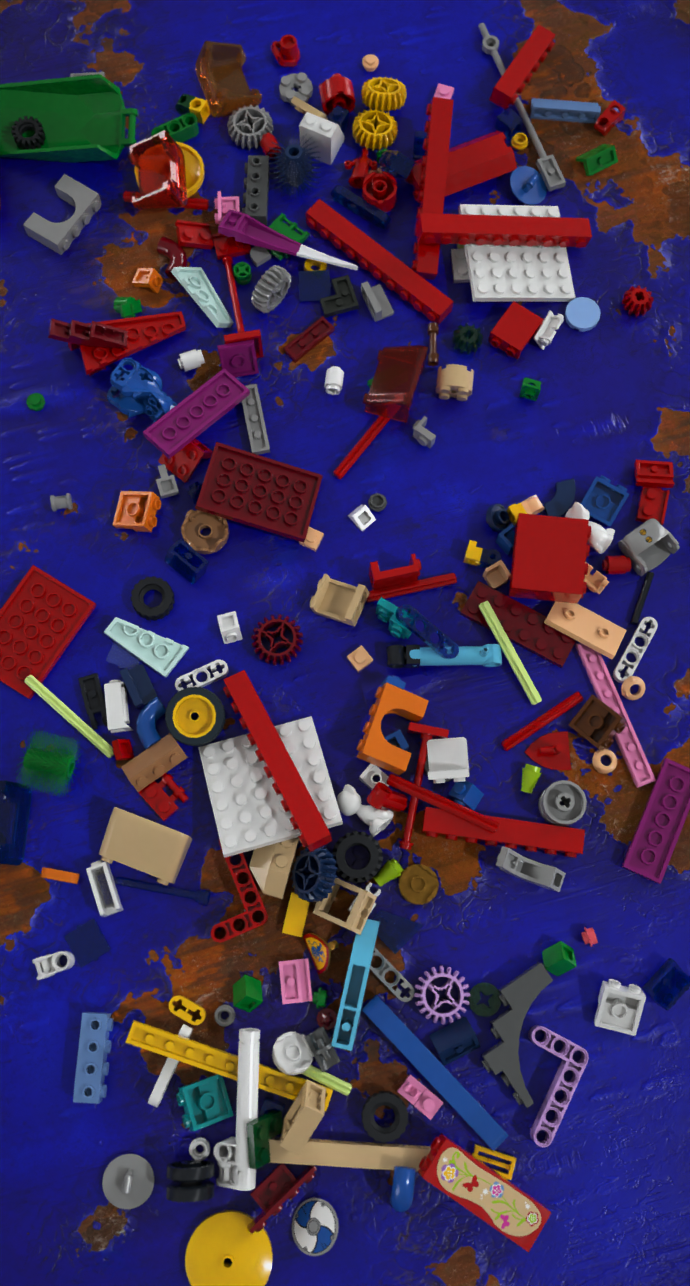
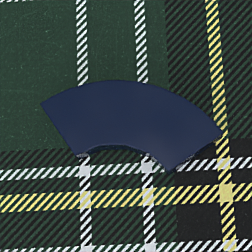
M574 479L556 483L554 498L543 505L546 516L562 517L568 511L576 492Z

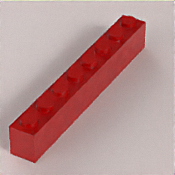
M424 808L421 833H426V837L437 838L438 835L446 836V840L451 841L463 838L466 843L477 844V841H483L485 845L497 847V844H504L505 847L510 849H517V846L525 847V851L537 852V849L545 850L544 854L557 855V852L565 853L564 857L577 858V855L583 854L584 829L487 816L499 822L497 831L493 833L443 809Z

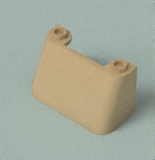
M114 807L99 855L102 856V861L112 864L114 860L157 877L156 882L168 886L169 882L175 883L192 838L174 829Z

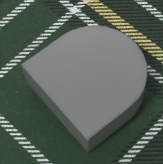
M255 246L250 251L251 260L256 267L271 259V254L266 248Z

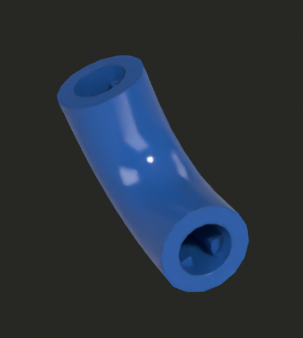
M155 697L143 707L136 721V732L145 749H148L162 739L156 730V723L160 717L165 715L166 708L158 697Z
M394 1166L390 1203L397 1212H405L412 1205L416 1175L415 1168Z

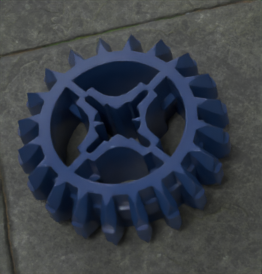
M306 847L305 850L300 851L299 856H296L297 861L293 863L294 869L291 871L293 876L290 880L293 881L292 888L295 889L294 894H297L299 898L307 900V902H319L324 898H328V893H332V886L336 885L334 880L337 878L335 872L338 870L335 867L337 861L333 859V854L326 850V848L319 847L310 852L308 847Z

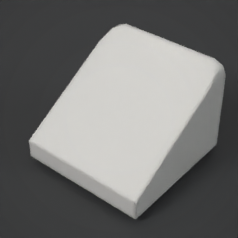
M362 504L348 515L361 531L376 520L368 507Z

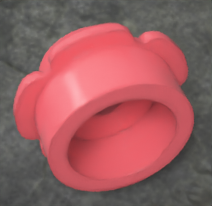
M584 927V932L581 933L584 944H589L590 947H593V944L598 943L594 929L592 927L588 929Z

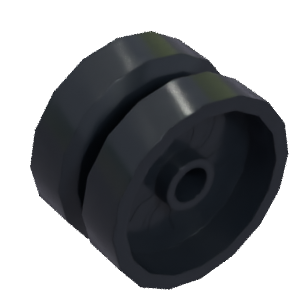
M182 1160L167 1164V1178L174 1182L166 1186V1199L174 1202H197L213 1198L215 1196V1184L208 1179L215 1175V1163L209 1160Z

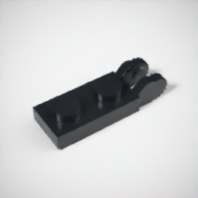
M95 673L78 678L86 712L90 718L93 730L98 729V722L94 715L101 713L103 724L106 727V703L99 674Z

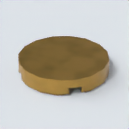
M415 864L407 867L402 872L399 878V890L406 901L414 905H423L430 902L437 894L439 888L438 878L430 867L424 864Z

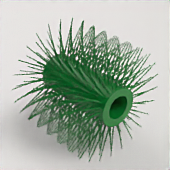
M36 731L35 737L41 738V741L37 740L36 742L33 734V746L30 740L29 748L28 740L25 756L20 757L24 758V761L21 762L23 763L22 766H24L21 769L24 776L22 777L23 782L26 784L28 782L30 788L31 784L43 786L42 788L44 786L45 788L50 787L51 792L54 789L66 791L65 783L68 792V781L72 778L74 769H77L75 768L76 760L74 758L76 752L73 750L76 743L58 740L57 738L53 739V737L50 738L49 736L45 737V733L43 737L41 735L39 737Z

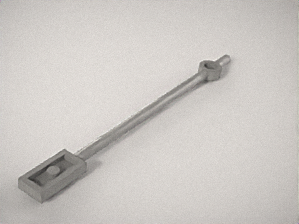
M480 23L478 27L484 38L482 50L492 55L502 76L506 68L498 53L499 40L497 37L489 34L484 23ZM518 96L515 106L540 159H537L536 165L548 190L552 191L565 187L566 181L553 154L546 155Z

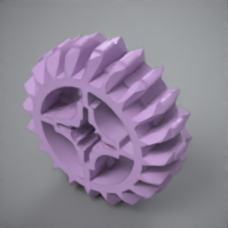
M439 966L438 973L435 967H432V975L428 971L424 972L427 977L426 980L422 977L418 978L423 985H415V988L421 990L420 993H414V997H421V1000L415 1003L417 1006L423 1004V1007L419 1010L420 1013L428 1011L425 1016L426 1019L434 1015V1023H437L438 1017H440L441 1024H445V1017H448L449 1022L452 1023V1015H455L457 1019L461 1018L457 1012L458 1010L466 1012V1009L461 1006L463 1003L466 1005L470 1003L464 1000V996L469 997L470 993L463 991L469 985H461L465 978L462 976L457 979L456 977L459 974L457 970L451 975V967L446 969V973L443 966ZM438 977L449 978L441 987L431 983L433 979ZM453 983L456 984L458 989V1001L450 995ZM427 988L434 994V1000L430 1007L425 996ZM434 988L438 991H443V989H446L445 995L451 1001L447 999L444 1000L443 998L442 1001H440L438 999L439 994H437ZM442 1003H449L453 1006L447 1012H436V1009Z

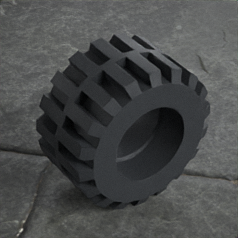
M363 831L348 832L343 837H340L337 843H335L332 852L333 859L337 861L335 867L338 868L336 871L338 875L345 881L356 884L372 879L379 871L383 861L379 842L371 834L368 835ZM359 845L368 851L369 861L362 869H353L346 863L345 854L352 846Z

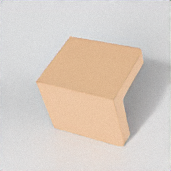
M499 560L485 569L483 577L491 588L497 589L509 581L511 573L503 561Z

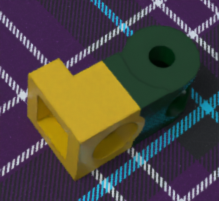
M182 94L175 105L178 113L181 115L193 113L196 115L198 123L201 124L206 122L211 113L207 100L188 94Z

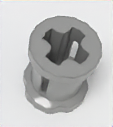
M66 493L63 496L50 495L53 512L57 511V509H73L70 493Z

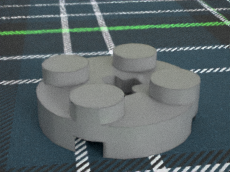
M303 72L283 76L279 85L280 97L285 103L286 101L289 102L291 106H296L291 103L293 96L307 103L313 95L311 80Z

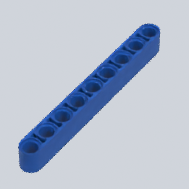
M375 995L361 1010L489 1147L495 1151L509 1135L389 1007Z

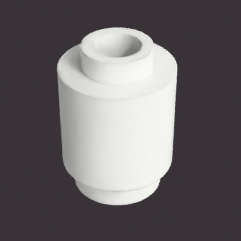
M193 349L179 354L180 358L177 359L180 369L184 368L185 372L201 367V364L205 363L201 349Z
M332 366L326 370L324 387L328 394L338 395L342 390L344 371L340 367Z

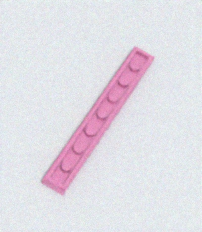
M582 643L576 644L575 647L597 698L626 719L624 723L626 724L625 729L620 734L616 733L614 737L636 788L656 781L601 653Z

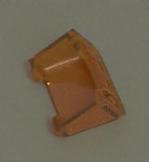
M205 41L197 58L196 74L213 117L221 118L228 116L233 111H237L238 107L242 109L244 105L249 107L250 104L256 107L261 103V93L258 89H252L250 92L243 74L242 66L246 61V54L239 44Z

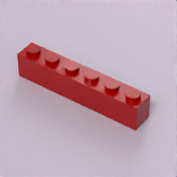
M538 25L493 88L489 100L505 110L510 105H514L518 94L521 95L525 89V83L529 84L531 81L532 73L538 71L541 65L540 62L543 63L548 55L547 52L550 53L555 45L553 40L556 34Z

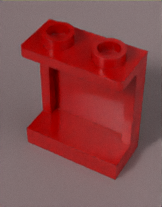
M513 301L490 332L488 341L492 346L506 352L508 356L518 359L522 350L538 331L544 319Z
M414 553L411 554L409 566L381 572L378 561L370 562L369 578L372 590L417 581L422 569L420 559H416Z

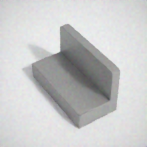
M368 281L361 283V295L375 322L394 315V310L380 284L370 287Z

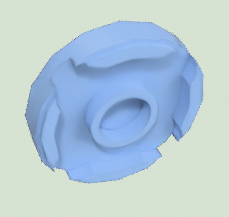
M578 297L569 302L564 317L566 323L571 328L584 332L593 329L597 325L601 312L595 301L586 297Z

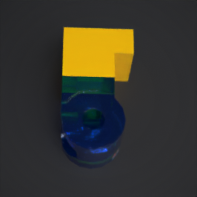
M470 540L463 563L487 568L501 560V554L496 549L487 550L476 547L477 542Z

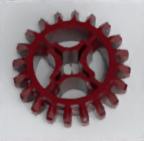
M281 614L278 615V619L271 615V620L269 621L264 617V624L258 622L259 628H254L255 635L251 636L252 640H254L252 647L256 648L254 650L255 654L261 653L259 655L260 660L266 657L265 662L267 664L273 660L274 666H276L277 661L284 665V659L290 663V656L296 658L297 654L295 651L301 652V647L298 646L303 644V640L299 639L303 637V633L298 632L300 626H295V620L289 622L288 616L282 620ZM278 627L274 632L267 631L270 628ZM285 629L292 634V643L284 637ZM280 636L281 642L274 643V638ZM262 637L271 643L269 651L263 647ZM280 648L287 649L282 653H276Z

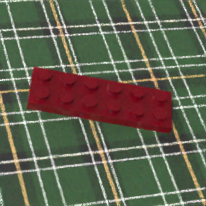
M478 581L460 615L491 631L478 607L484 601H488L511 642L562 668L576 640L545 624L546 616Z

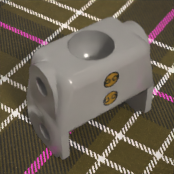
M654 518L647 520L618 542L620 550L626 557H630L631 567L640 576L659 566L671 553L674 554L680 549L679 543L674 536Z

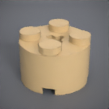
M458 364L446 365L444 369H442V366L439 367L436 383V392L439 394V398L447 400L450 397H456L459 401H467L468 397L472 395L474 371L471 369L470 372L467 370V366Z

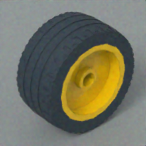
M188 687L177 692L169 701L165 712L166 726L170 734L180 743L189 746H202L213 741L221 733L225 723V709L221 700L210 690L202 687ZM193 713H198L199 717L197 720L191 718Z

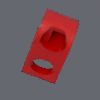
M613 100L595 122L594 129L606 136L612 127L621 122L626 108Z

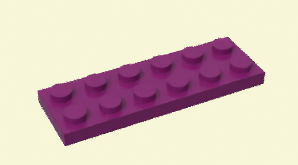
M224 368L144 430L143 436L170 459L249 396L250 390Z
M668 758L664 759L622 864L623 868L657 884L662 882L690 810V768Z

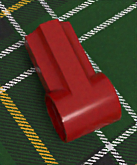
M377 782L366 798L367 802L376 809L385 807L397 812L405 810L408 800L404 794L392 791L381 782Z

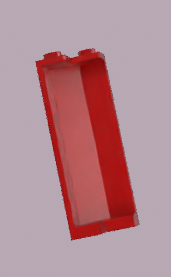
M495 131L449 148L445 196L506 174L517 168L514 151L511 146L507 147L504 141L506 136L503 132ZM422 159L404 165V179L409 184L414 185L415 191H413V195L416 201H418L419 190H422V184H419L420 175L424 170V167H421Z

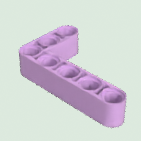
M534 1025L528 1033L530 1041L562 1059L530 1131L531 1139L539 1147H547L553 1141L588 1063L589 1056L584 1048L543 1026ZM538 1030L544 1032V1038L541 1041H536L535 1033ZM557 1040H561L563 1047L560 1051L556 1052L554 1043ZM579 1050L582 1056L578 1062H575L573 1060V1053ZM567 1070H571L573 1073L570 1081L564 1080V1073ZM558 1090H563V1099L556 1101L555 1093ZM549 1110H554V1119L547 1121L546 1113ZM540 1130H545V1139L538 1141L537 1133Z

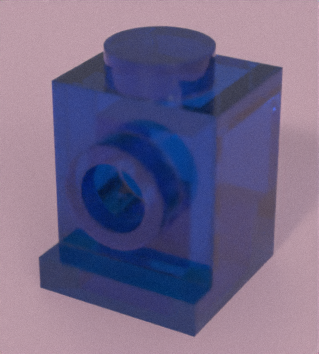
M337 105L330 112L328 120L338 124L343 133L349 125V110Z

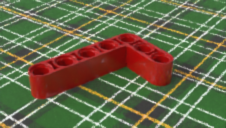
M244 853L239 854L241 862L238 865H232V856L226 857L225 860L246 912L213 926L211 937L215 942H226L263 926L268 920L267 910ZM241 873H247L249 876V880L245 884L238 882V877ZM249 892L256 894V900L253 903L246 901V895ZM256 911L264 913L262 922L257 923L254 921L253 914ZM238 919H242L245 922V927L241 931H237L234 927L235 921ZM219 927H223L226 930V936L223 939L216 937L215 932Z

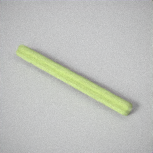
M484 601L478 607L532 705L541 702L542 698L490 603Z
M33 675L27 676L24 683L108 758L114 755L113 747Z

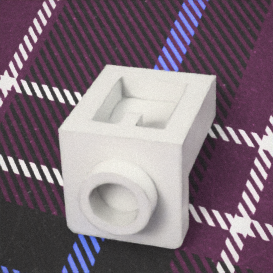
M235 611L217 615L224 644L243 639Z

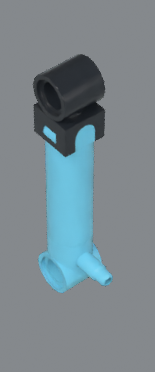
M499 644L455 647H420V645H406L405 647L402 645H392L386 647L387 667L453 665L497 667L502 665V653Z

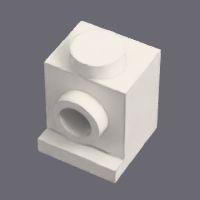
M370 764L359 776V780L371 790L377 784L372 779L375 775L380 777L379 782L389 787L387 784L389 776L374 764Z

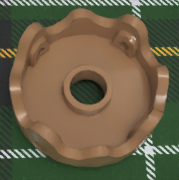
M189 510L181 526V532L188 548L196 553L206 555L219 551L226 544L229 537V526L226 518L200 510ZM209 528L211 533L203 536L201 535V530Z

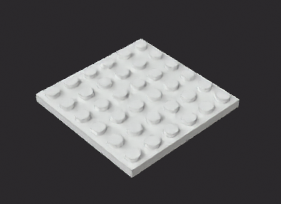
M460 204L458 207L459 214L560 217L558 206ZM464 245L473 302H570L575 299L566 247Z
M312 716L274 726L327 828L342 825L343 821ZM248 734L198 747L224 858L293 839L301 835L298 828L294 830L289 820L292 817L290 812L284 811L280 802L283 798L280 794L276 795L272 787L274 781L272 777L268 779L263 769L266 765L264 761L260 762L255 753L257 748L255 744L251 746L247 738Z

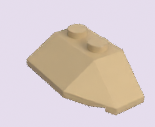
M298 837L254 849L249 868L263 894L283 899L299 842Z

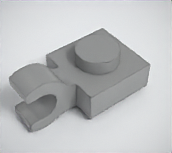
M165 464L158 466L161 478L156 479L161 499L179 494L174 475L168 476Z

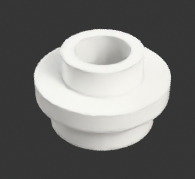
M202 1137L195 1138L189 1146L190 1156L200 1161L206 1159L211 1150L208 1140ZM202 1145L204 1147V1151L201 1153L196 1150V1146Z

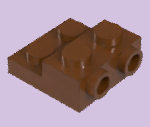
M592 694L568 725L596 748L603 750L604 748L608 749L613 744L614 740L612 738L616 733L620 734L625 729L626 724L624 723L626 719Z

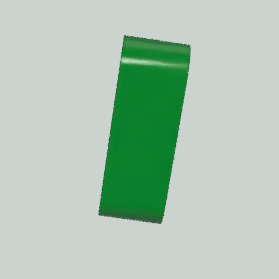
M187 113L155 127L151 131L153 145L165 141L182 143L197 136L199 133L197 117L193 113Z

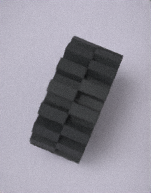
M24 116V120L21 117L18 118L19 122L15 121V125H12L11 130L17 147H21V150L35 149L36 147L40 149L41 145H44V140H46L41 122L36 118L34 120L32 116L29 119L27 116ZM31 130L35 132V134L29 138H25L22 136L23 133L26 131Z

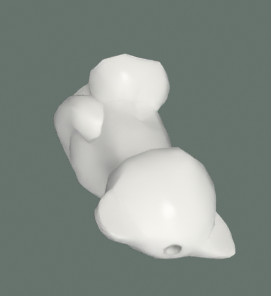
M574 502L565 517L589 520L590 512L582 504ZM589 521L588 526H591V536L588 538L587 543L598 554L604 553L613 540L615 530L612 528L604 529L598 523Z
M345 785L343 791L337 796L339 811L345 816H351L356 813L361 821L369 826V831L373 837L383 831L393 819L394 813L385 807L376 809L371 805H361V797L351 785Z

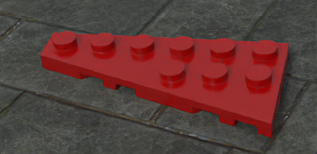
M182 311L99 322L128 331L127 347L105 348L79 345L86 375L185 331L186 324Z

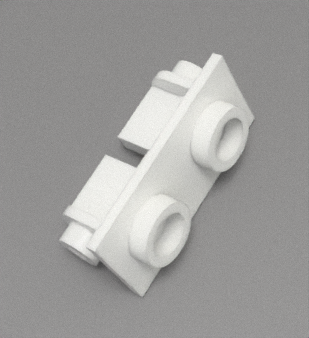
M549 310L536 332L534 340L542 350L551 344L556 334L555 330H558L564 322L562 314L554 315Z

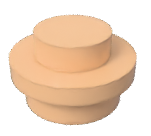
M368 54L363 57L362 65L366 71L372 72L378 67L379 59L373 54Z

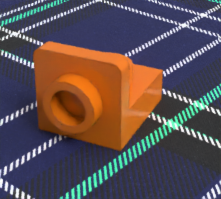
M138 268L132 284L135 287H148L154 293H158L163 283V277L155 268Z

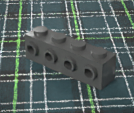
M248 155V163H245L247 178H244V189L247 190L246 193L243 192V204H246V208H242V213L267 226L269 156Z

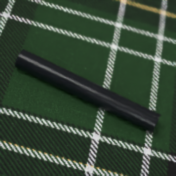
M648 571L630 621L633 625L638 624L654 577L653 572Z

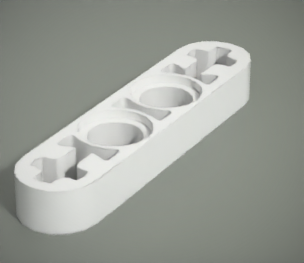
M645 617L638 624L613 671V678L617 682L623 683L625 679L633 675L658 627V623L653 617ZM649 622L651 628L646 634L642 633L646 628L645 624ZM635 638H642L644 640V646H637L635 644ZM628 653L634 654L636 661L633 663L629 662L626 659V655ZM627 666L628 668L625 671L626 676L621 678L619 672H621L624 669V667Z
M183 1024L178 1035L189 1039L193 1028ZM167 1058L150 1095L148 1104L158 1108L179 1063L178 1060Z

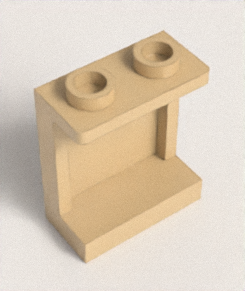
M324 574L322 579L318 581L315 595L311 597L310 608L314 614L355 627L369 596V591L365 585L358 584V587L331 579L328 574Z

